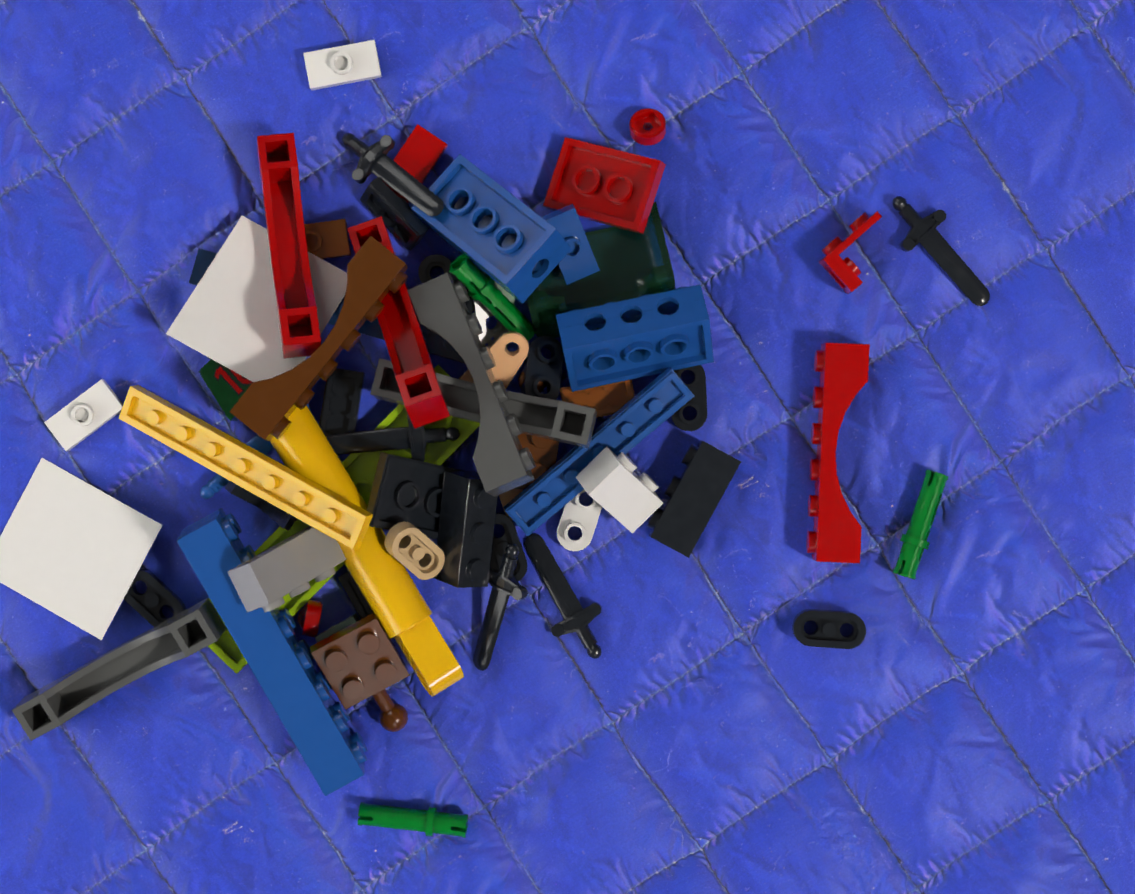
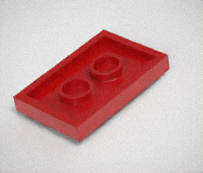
M565 137L543 206L556 211L573 204L580 218L643 234L666 164L661 160Z

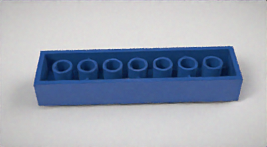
M220 508L184 528L176 541L324 795L327 796L364 775L365 761H367L364 752L367 751V747L358 732L352 734L347 724V721L350 720L348 713L340 701L334 703L329 692L332 687L321 670L316 672L311 659L314 657L311 654L309 645L304 639L298 641L293 630L296 624L287 608L281 610L277 607L266 613L262 607L250 612L246 611L228 571L253 558L256 554L250 545L244 547L238 535L242 531L235 517L231 513L226 515L223 509Z

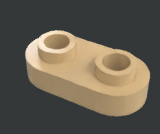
M400 522L388 531L385 537L387 552L417 578L428 580L435 577L442 570L445 562L444 552L413 524Z

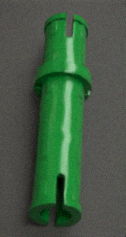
M466 254L458 256L451 263L449 272L455 275L468 289V295L475 301L479 300L509 332H518L527 341L534 336L536 326L495 286V281L486 274H483Z
M926 470L925 472L926 475L906 535L902 534L900 539L903 545L895 569H893V573L913 580L916 579L923 551L929 548L930 543L927 542L946 481L949 478L944 474L934 473L931 470Z
M365 802L360 803L358 816H360L358 818L359 826L367 825L425 832V835L433 837L434 833L466 838L468 814L437 812V808L429 807L428 810L368 804Z

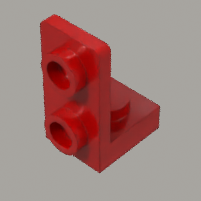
M878 211L870 217L864 212L849 226L853 232L842 241L837 236L821 250L826 256L819 263L846 294L853 292L863 282L858 277L861 271L848 257L843 260L839 254L882 217Z

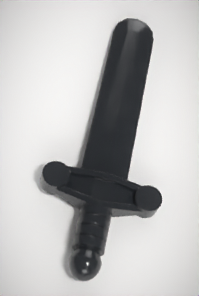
M345 133L342 136L343 145L360 158L357 168L352 173V178L357 183H364L367 177L373 173L425 214L433 217L442 212L444 203L441 198L387 156L388 152L395 146V141L389 135H384L380 141L371 146H367L351 133Z
M896 196L892 201V205L911 227L904 240L900 243L901 249L908 252L920 243L972 303L977 306L987 304L990 300L988 289L936 229L946 219L945 211L937 210L922 218L910 204H907L904 197Z
M407 413L408 427L328 434L325 436L336 454L411 449V459L425 461L427 443L447 442V440L455 441L459 438L460 431L455 427L426 429L425 426L414 429Z
M530 534L525 538V549L564 619L552 627V634L559 637L576 632L583 647L587 649V654L593 659L599 658L601 656V648L596 644L597 640L588 624L601 613L602 606L599 603H592L583 609L543 538L538 534Z
M514 543L506 547L500 570L490 568L488 583L492 586L473 656L475 667L481 671L486 670L490 664L509 596H512L515 600H521L526 598L528 594L527 589L521 586L513 576L518 560L517 556L519 555V547Z

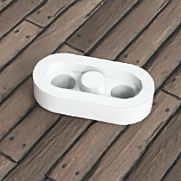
M585 489L564 506L557 528L559 543L570 551L583 550L590 544L602 510V506L594 499L588 506H584L579 502V496L586 492ZM573 526L579 527L582 531V536L578 540H572L568 536V530Z

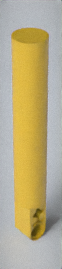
M306 405L302 410L296 407L288 417L292 423L279 439L273 436L270 440L284 465L362 509L367 510L366 502L308 406ZM369 526L360 548L352 550L338 542L347 559L343 562L390 639L394 637L420 682L433 697L464 678L463 671L431 619L432 611L406 568L387 552L385 548L386 535L383 530Z

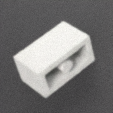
M606 447L576 476V479L590 497L631 533H634L663 504L662 500L655 493L659 487L645 472L640 476L634 472L637 466L623 452L617 456Z

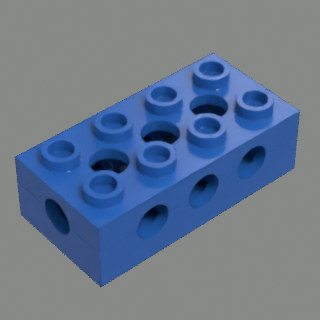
M461 154L429 188L430 191L443 201L444 208L442 212L437 216L431 217L415 205L411 208L433 232L460 254H466L481 271L522 304L572 249L555 227Z
M700 284L690 287H679L675 290L657 294H645L638 298L619 302H608L585 309H574L556 315L572 392L663 373L669 367L674 371L714 362L710 319ZM637 320V322L627 323L629 321ZM595 328H601L600 330H596V331H593V330H592V329H595Z

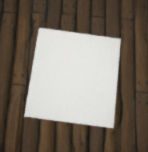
M241 216L166 334L252 382L270 379L285 373L302 363L307 356L283 359L267 229ZM308 252L321 335L345 296L347 273Z
M41 458L0 536V583L102 640L163 525Z

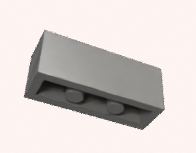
M310 526L229 570L228 574L246 611L250 612L262 607L266 613L285 603L283 596L288 593L290 597H294L310 589L309 581L312 579L320 582L336 573L334 567L347 559L338 541Z

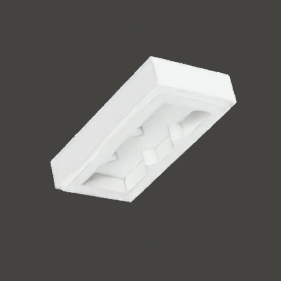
M375 40L303 53L311 91L382 77Z
M101 379L44 423L64 450L70 451L119 414L123 403L105 379Z

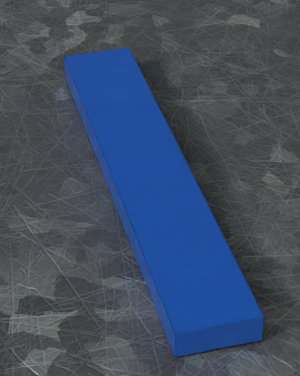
M669 367L593 431L589 449L575 446L503 507L505 512L529 536L584 490L576 476L603 449L608 447L617 456L621 452L624 454L628 453L691 400L694 394L673 369Z

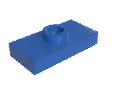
M573 204L542 217L558 230L572 248L558 264L566 285L600 271Z

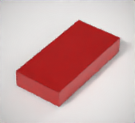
M417 124L393 161L423 184L447 149L448 144ZM386 184L398 197L404 199L408 204L410 203L405 197Z

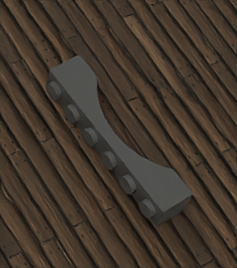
M445 273L407 290L420 324L449 342L462 357L473 377L480 409L479 434L473 454V461L485 492L495 497L535 480L531 469L536 467L532 454L527 447L522 448L518 435L522 434L521 426L514 413L509 415L505 405V401L509 400L508 393L501 380L496 381L491 368L496 366L495 360L488 346L483 347L478 335L483 333L482 327L475 313L470 314L465 302L470 300L466 287L460 281H456L450 274Z
M379 358L370 394L376 399L404 405L392 362ZM436 373L450 416L480 423L479 398L475 384ZM507 391L509 400L505 401L509 415L514 413L517 417L522 433L589 449L597 417L596 409L560 400Z
M206 598L25 696L12 709V712L30 741L62 725L78 713L127 684L165 665L186 658L218 641L227 628L210 599Z

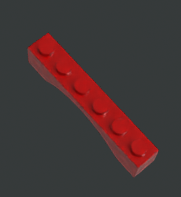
M294 133L257 136V154L283 359L311 356L321 346V337L306 243Z
M382 216L347 228L355 254L370 236L395 254ZM404 283L395 294L389 291L381 302L385 307L377 318L405 408L415 429L447 418L450 414L411 298Z
M823 343L821 344V350H816L814 370L815 372H820V387L814 386L813 408H819L818 423H812L811 443L817 445V458L810 461V480L815 481V495H809L808 516L814 517L813 531L807 532L806 549L807 553H812V559L817 562L860 563L862 527L851 513L841 492L836 469V447L839 429L845 412L856 394L868 382L870 344Z

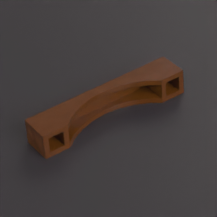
M370 236L347 264V287L344 303L336 324L325 341L309 358L293 369L270 379L253 382L230 410V413L264 440L270 441L273 436L279 439L292 422L288 417L296 407L302 410L313 398L315 392L311 389L320 378L324 381L327 380L338 366L335 359L343 349L349 352L358 342L362 335L358 330L364 322L368 320L372 323L385 307L381 301L388 292L392 291L395 294L408 278L404 273L408 269L406 263Z

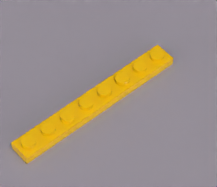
M139 385L129 387L119 415L120 420L352 550L361 547L373 514Z

